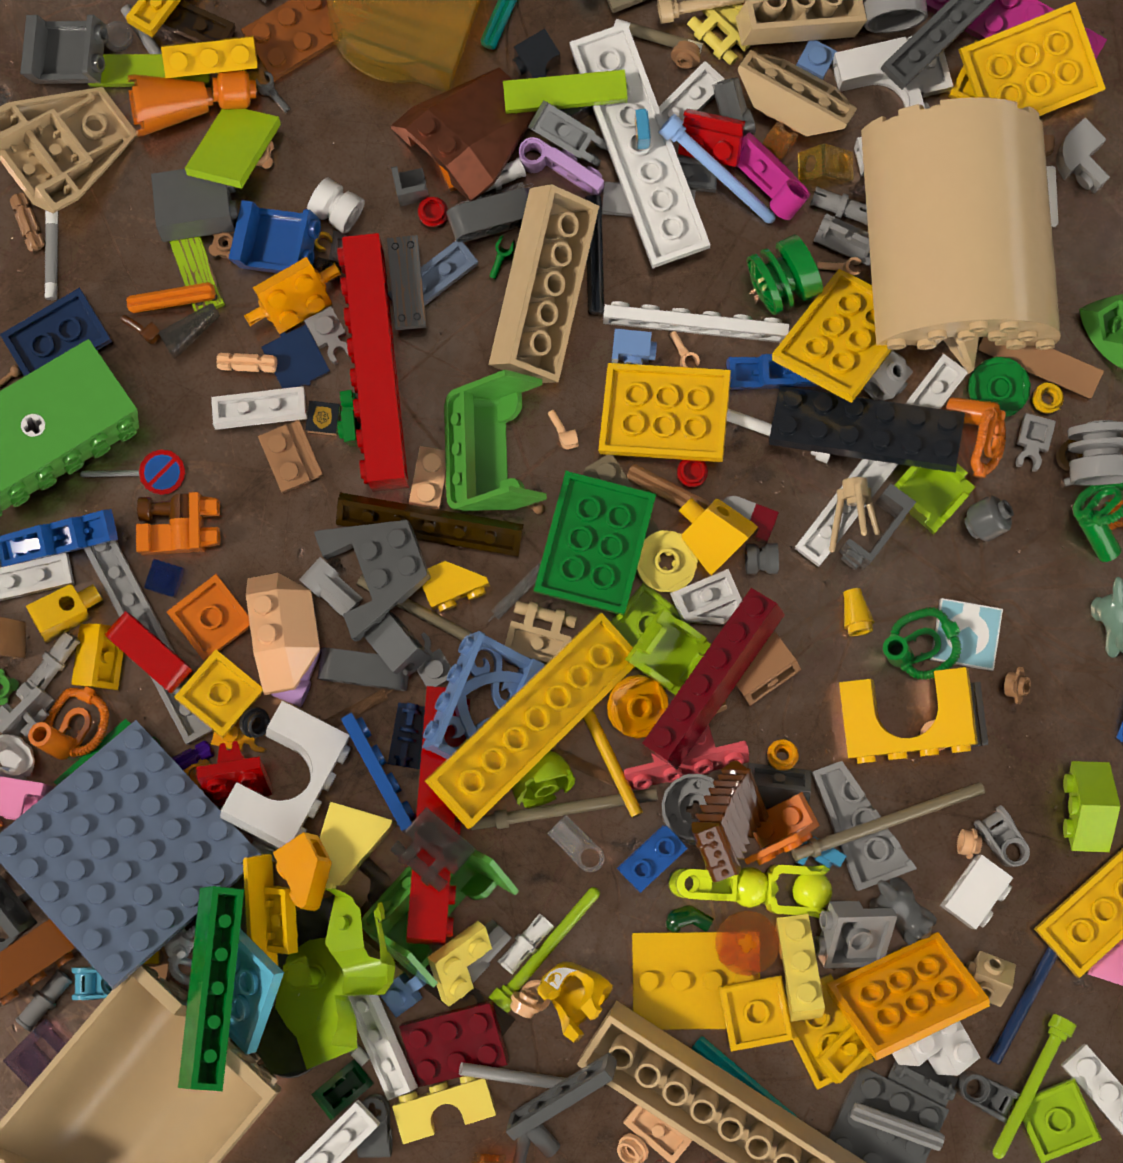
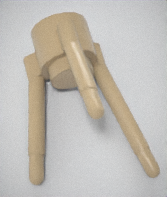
M852 477L842 480L843 489L837 490V505L829 547L831 553L835 552L844 501H847V506H857L862 536L867 535L865 504L875 535L879 536L881 534L867 478Z

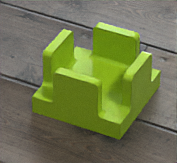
M958 463L956 473L911 466L894 485L916 501L908 513L932 534H935L944 522L952 516L975 488L965 478L968 472Z
M660 608L625 660L648 677L657 681L666 690L676 695L711 643L707 641L705 636L686 622L675 618L666 610Z

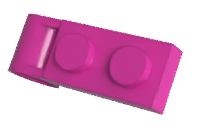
M748 133L743 137L740 161L737 166L772 199L770 201L772 211L784 220H791L810 197L808 189L754 135Z

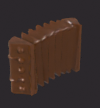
M732 761L721 769L723 775H718L719 781H713L715 788H709L710 795L704 796L707 805H700L702 813L695 814L698 822L691 823L696 847L701 852L705 862V869L708 870L713 882H719L734 875H739L741 865L738 859H745L743 853H747L745 845H750L748 838H754L753 832H757V828L761 827L760 822H766L769 817L751 769L746 768L739 761Z

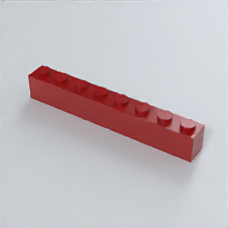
M427 686L423 733L428 723L434 720L437 712L435 709L436 701L441 693L445 692L447 687ZM467 699L468 710L470 709V699ZM449 725L444 739L449 746L458 747L466 740V737L463 734L461 737L451 738L455 734V728ZM422 748L406 939L407 943L443 946L446 944V937H453L454 917H448V905H455L456 885H450L451 873H457L459 854L452 853L453 841H460L461 822H455V814L425 782L447 759Z

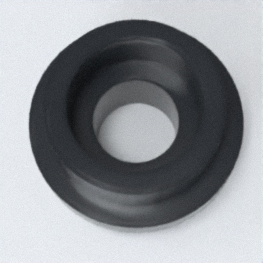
M260 707L248 708L240 718V730L249 738L262 737L266 734L270 718L268 713Z

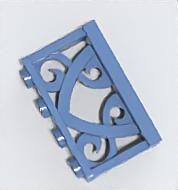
M481 631L465 636L458 649V652L461 654L457 664H454L448 672V686L436 701L435 709L437 712L434 720L430 721L424 730L423 738H425L422 748L448 759L460 747H451L446 743L444 735L449 725L455 728V734L451 738H458L464 734L466 740H468L489 719H484L476 726L474 725L468 710L467 694L483 685L491 684L492 699L496 707L500 709L544 664L514 651L486 636ZM480 650L488 651L492 655L494 672H490V664L485 658H483V666L481 668L475 665V659ZM502 659L518 667V672L502 671ZM469 673H470V675L473 676L474 678L469 679V680L467 681V678H468ZM500 683H502V685H501V691H503L504 689H507V690L509 691V694H508V697H507L506 700H504V699H502V698L500 697V694H499V684H500Z

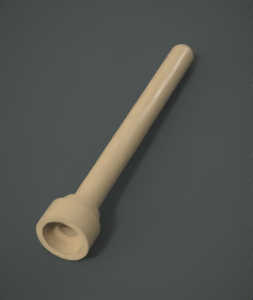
M657 0L660 22L665 24L674 22V19L679 18L680 14L741 4L747 0H687L677 2V0Z

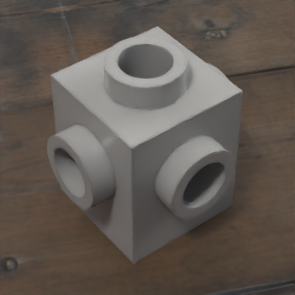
M891 350L863 389L874 400L884 401L891 399L908 385L906 380L913 371L900 354Z

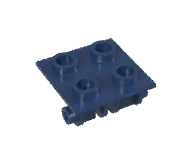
M398 702L387 764L420 769L425 715L424 706Z

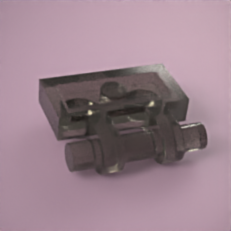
M427 807L405 831V835L413 841L411 845L406 848L401 842L397 841L390 849L399 858L398 862L405 868L409 866L421 876L420 880L425 885H432L439 892L448 884L439 875L445 867L455 875L476 850L475 847ZM421 849L435 859L430 867L417 857Z

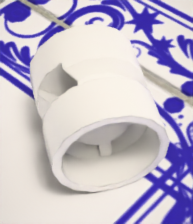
M326 177L313 192L307 209L311 210L321 220L329 218V223L332 227L345 234L358 220L364 208L365 200L353 192L347 191L343 193L342 185Z

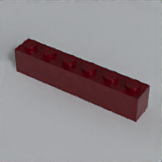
M750 588L642 742L652 754L676 770L679 768L785 616L776 602Z

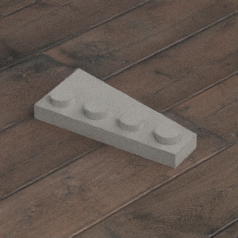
M843 761L811 772L834 834L881 817L866 798L865 793ZM888 828L839 846L842 854L847 856L845 862L856 891L876 885L880 880L886 881L917 869Z

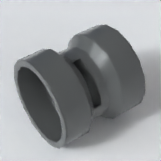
M755 543L746 544V574H757L759 570L766 571L768 574H778V543H767L761 548Z

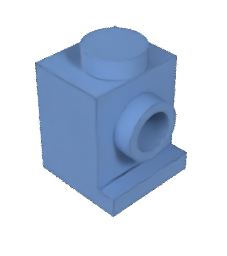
M615 329L612 363H618V360L624 361V364L642 365V363H649V360H655L657 342L651 341L652 332Z

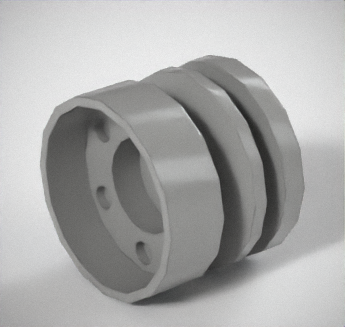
M864 0L866 2L863 3L867 18L864 27L867 31L874 33H892L907 30L920 25L928 17L926 0Z
M1099 420L1077 425L1067 430L1068 438L1077 441L1070 443L1068 450L1073 453L1083 454V457L1069 462L1070 483L1084 486L1123 483V422Z
M699 773L687 774L674 780L666 789L661 803L662 815L666 826L683 843L696 845L691 823L698 822V820L692 819L691 813L686 811L687 809H692L693 804L696 803L699 804V807L700 805H707L704 796L710 795L709 788H715L713 784L714 779Z

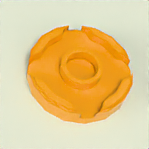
M643 675L626 677L617 683L610 693L607 703L608 717L613 727L622 734L633 738L647 737L668 707V695L663 686L650 677Z

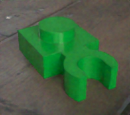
M353 390L340 391L342 420L337 422L339 438L344 439V442L349 447L358 446L356 430L360 429V424H358L357 418L354 415L353 399H356V394L353 393Z

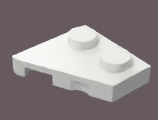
M729 569L670 593L681 620L687 623L725 625L742 601Z

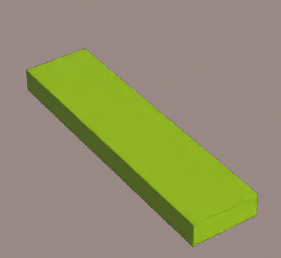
M103 54L105 68L101 74V83H88L90 87H132L134 82H128L127 79L128 75L131 74L165 77L162 54ZM211 73L174 77L175 79L202 81L205 83V87H211Z
M625 70L503 81L506 114L537 111L543 100L558 109L628 103Z

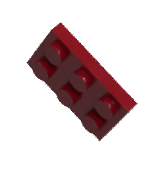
M492 1000L405 1022L399 1026L412 1074L418 1087L462 1077L459 1075L461 1062L497 1068L506 1066L510 1062Z

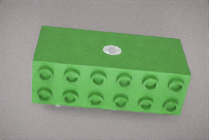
M89 339L0 391V517L3 514L2 511L11 505L14 507L22 505L30 498L29 495L39 488L41 490L50 488L57 482L56 478L66 472L72 474L78 471L87 459L92 456L98 458L110 450V445L119 440L121 442L127 441L137 433L136 430L139 428L137 408Z

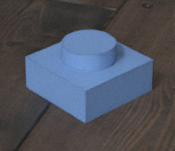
M817 40L808 41L796 66L823 80L837 51Z

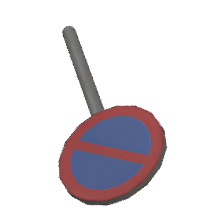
M161 449L152 451L145 456L139 470L82 471L80 476H140L141 483L148 491L157 495H167L180 488L184 482L186 471L184 463L178 455L172 451Z

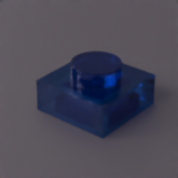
M153 559L144 588L176 598L185 569Z

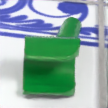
M504 235L499 237L495 246L497 251L496 260L489 277L494 279L497 278L505 257L512 253L516 244L515 240H513L510 248L504 249L501 246Z

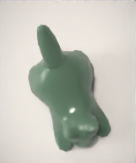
M1121 577L1115 579L1113 593L1105 597H1096L1092 601L1090 609L1093 618L1105 625V650L1108 656L1112 658L1117 657L1120 651L1123 653V579Z

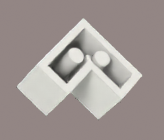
M960 1021L892 1053L898 1065L920 1066L926 1060H929L937 1075L958 1076L980 1059L977 1050Z

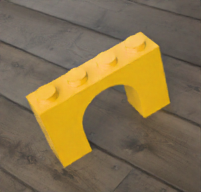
M968 668L934 671L938 700L937 716L932 726L925 733L913 738L897 737L883 726L878 715L874 680L864 679L839 682L848 758H856L857 764L876 762L875 756L887 754L888 760L906 759L907 752L919 751L920 757L939 755V749L951 747L952 753L971 751V745L978 744Z

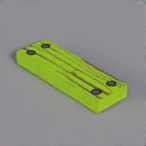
M201 236L169 241L185 286L206 282L214 285L215 298L213 300L192 303L196 316L225 306Z

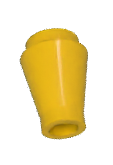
M861 588L844 591V629L848 630L849 636H861L871 633L873 631L872 625L875 621L862 595Z

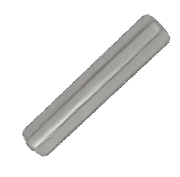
M858 1102L854 1104L851 1110L850 1117L857 1122L940 1151L943 1146L945 1136L938 1131Z

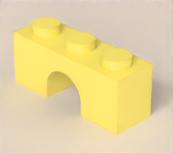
M809 914L777 918L775 931L780 959L783 960L790 1020L799 1021L821 1018L824 1014L825 1005Z
M462 1076L459 1077L460 1083L448 1086L447 1081L429 1086L430 1092L419 1096L416 1091L398 1096L399 1102L394 1103L392 1108L403 1144L434 1135L436 1129L433 1122V1112L438 1106L443 1104H451L457 1107L463 1116L465 1125L496 1116L497 1110L488 1079Z

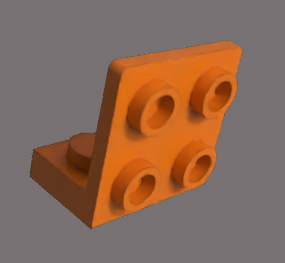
M803 792L766 810L769 816L767 821L760 822L761 827L757 828V832H753L761 849L744 859L746 865L757 861L760 866L784 851L785 853L802 845L803 842L813 838L811 831L820 825Z

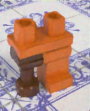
M199 492L175 494L171 500L153 502L151 497H138L137 514L140 522L152 521L154 515L169 516L170 524H136V552L149 556L205 552V547L221 544L220 528L205 527V517L220 516V500L217 498L203 497Z

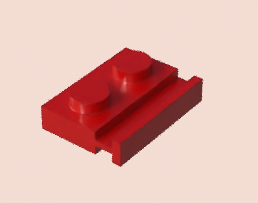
M687 108L683 114L684 123L682 124L686 128L685 132L720 164L736 167L740 161L744 135L743 129L746 121ZM679 143L678 154L695 158Z

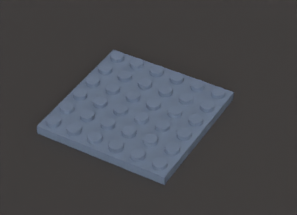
M137 720L131 723L0 833V864L113 990L197 917L200 888L209 886L230 888L244 876V857L261 854L233 824L220 818L221 811Z

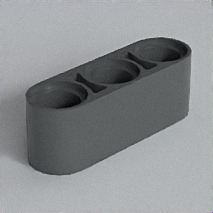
M520 188L462 203L448 209L446 213L456 242H466L521 227L530 189Z
M334 648L321 649L317 677L319 680L407 691L409 676L406 677L403 671L397 675L393 673L378 654Z

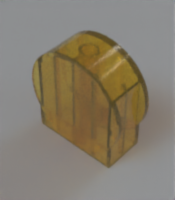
M327 0V17L331 36L338 50L352 66L362 73L386 82L406 83L415 81L446 92L451 89L481 0Z

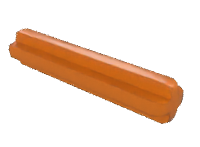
M206 282L130 295L126 299L127 308L132 313L209 301L215 298V288L213 284Z

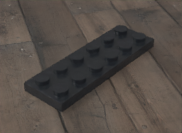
M780 386L769 436V445L956 473L965 413L856 397L851 403L833 393Z

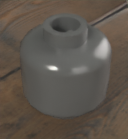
M993 495L985 497L968 508L967 517L965 518L966 528L976 539L980 538L983 541L993 540L1011 529V517L1014 515L1013 509L1006 500L1001 501Z

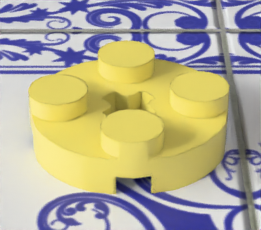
M662 530L645 538L637 567V574L645 585L657 592H674L684 588L692 581L697 569L698 559L683 541L680 533ZM662 553L666 556H674L675 560L671 562L673 566L671 570H668L666 567L660 568L658 565L661 561L660 555Z

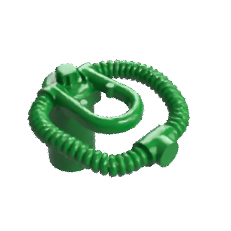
M1123 483L1090 486L1078 495L1073 506L1074 517L1079 522L1098 559L1102 562L1116 559L1122 551L1108 524L1114 523L1123 517V505L1112 514H1107L1122 500L1123 494L1121 491H1123ZM1098 492L1088 503V505L1084 508V510H1082L1085 501H1087V499L1091 497L1093 494ZM1110 494L1115 495L1110 502H1105L1106 506L1101 511L1093 510L1099 505L1098 503L1102 498Z
M935 607L915 610V612H909L902 616V618H899L894 623L893 630L890 631V637L883 643V652L891 665L899 667L902 671H907L906 673L909 676L917 677V679L921 680L931 679V677L935 678L934 671L953 667L958 661L957 658H960L962 650L961 641L958 637L961 631L956 621H950L948 615L943 610ZM934 616L940 620L941 627L952 644V653L946 659V662L941 663V666L938 665V667L933 668V670L930 669V671H918V669L913 667V664L930 659L940 651L942 643L940 636L931 628L918 629L905 638L898 634H900L902 627L909 622L923 617ZM921 635L932 636L935 641L934 648L926 653L921 652L920 655L915 657L908 643L916 642L917 638Z

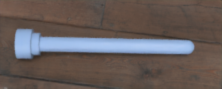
M673 114L658 131L660 135L667 141L671 139L673 142L677 141L766 223H773L775 221V214L685 132L686 128L682 125L684 122L676 114Z

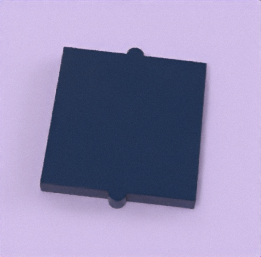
M306 324L287 334L281 333V337L261 347L265 355L277 357V369L274 373L282 389L304 385L310 386L312 381L330 373Z

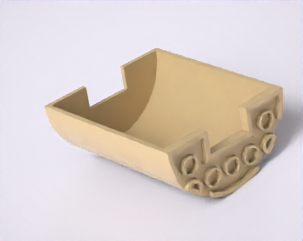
M955 98L940 100L939 105H934L927 109H924L921 104L905 107L898 110V116L891 117L886 120V117L881 116L866 125L861 130L876 345H887V348L891 350L903 349L906 345H917L918 349L927 350L935 348L938 343L947 339V337H958L959 341H972L977 339V337H988L989 341H995V345H1006V348L1009 350H1018L1026 346H1036L1038 350L1054 348L1055 344L1060 340L1061 332L1043 121L1039 119V112L1030 106L1019 109L1017 102L1011 100Z
M143 964L108 994L0 1121V1163H221L280 1093L281 1087L275 1084L278 1079L275 1075L270 1074L265 1065L261 1064L259 1066L257 1064L261 1057L256 1052L246 1055L229 1037L223 1092L178 1088L188 992L171 980L168 982L162 977L156 979L159 973Z

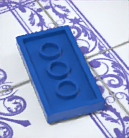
M353 713L344 716L341 720L401 831L406 833L415 828L412 821L416 819V815L407 800L401 803L397 793L402 790L393 773L391 772L386 775L382 768V765L387 762L377 744L372 747L370 746L367 738L372 736L362 716L357 719Z

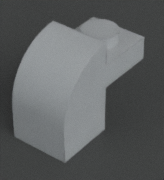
M1086 117L1068 133L1061 143L1056 155V165L1059 174L1064 180L1074 173L1078 183L1084 189L1090 190L1095 194L1110 178L1091 158L1101 148L1106 138Z

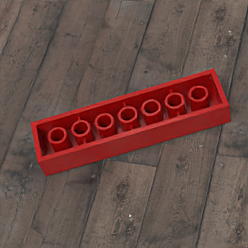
M379 233L342 237L343 247H338L337 253L339 266L342 268V273L346 274V277L340 278L342 296L345 297V303L349 304V307L344 308L345 325L348 326L349 334H352V338H347V349L352 364L355 363V368H350V378L355 394L358 393V399H353L354 415L362 428L356 430L358 448H360L361 454H364L365 460H359L361 479L364 480V484H369L372 492L409 488L390 301L387 294L389 291L384 248Z

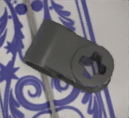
M962 1072L957 1077L958 1081L955 1086L958 1095L980 1107L982 1111L1006 1123L1008 1120L1007 1115L1015 1099H1019L1021 1094L996 1081L993 1082L976 1072ZM972 1079H977L979 1082L978 1091L973 1095H968L966 1092L968 1082Z
M371 1094L361 1103L367 1109L372 1103H375L376 1109H381V1112L375 1117L380 1124L357 1147L358 1158L391 1157L393 1139L390 1103L382 1094Z

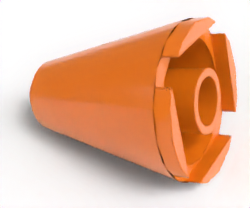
M138 74L128 75L127 78L128 82H134L132 90H129V98L134 125L140 124L141 129L136 131L138 137L208 113L209 106L214 105L211 87L206 88L205 83L202 81Z

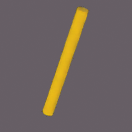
M592 709L583 718L631 817H637L643 811L628 780L625 779L624 772Z

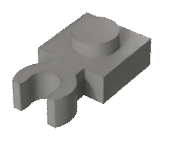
M331 306L304 320L319 349L327 345L329 346L328 357L334 365L338 364L335 357L337 350H345L349 357L347 343L340 341V338L347 334Z
M1028 413L1024 414L1016 445L1025 448L1016 458V467H1021L1024 458L1029 457L1033 460L1032 471L1036 472L1040 468L1042 459L1039 451L1045 453L1049 451L1056 421Z
M422 633L421 636L425 641L424 648L432 658L428 662L425 661L417 669V672L426 687H439L447 682V675L451 666L440 648L433 653L431 652V640L426 633Z

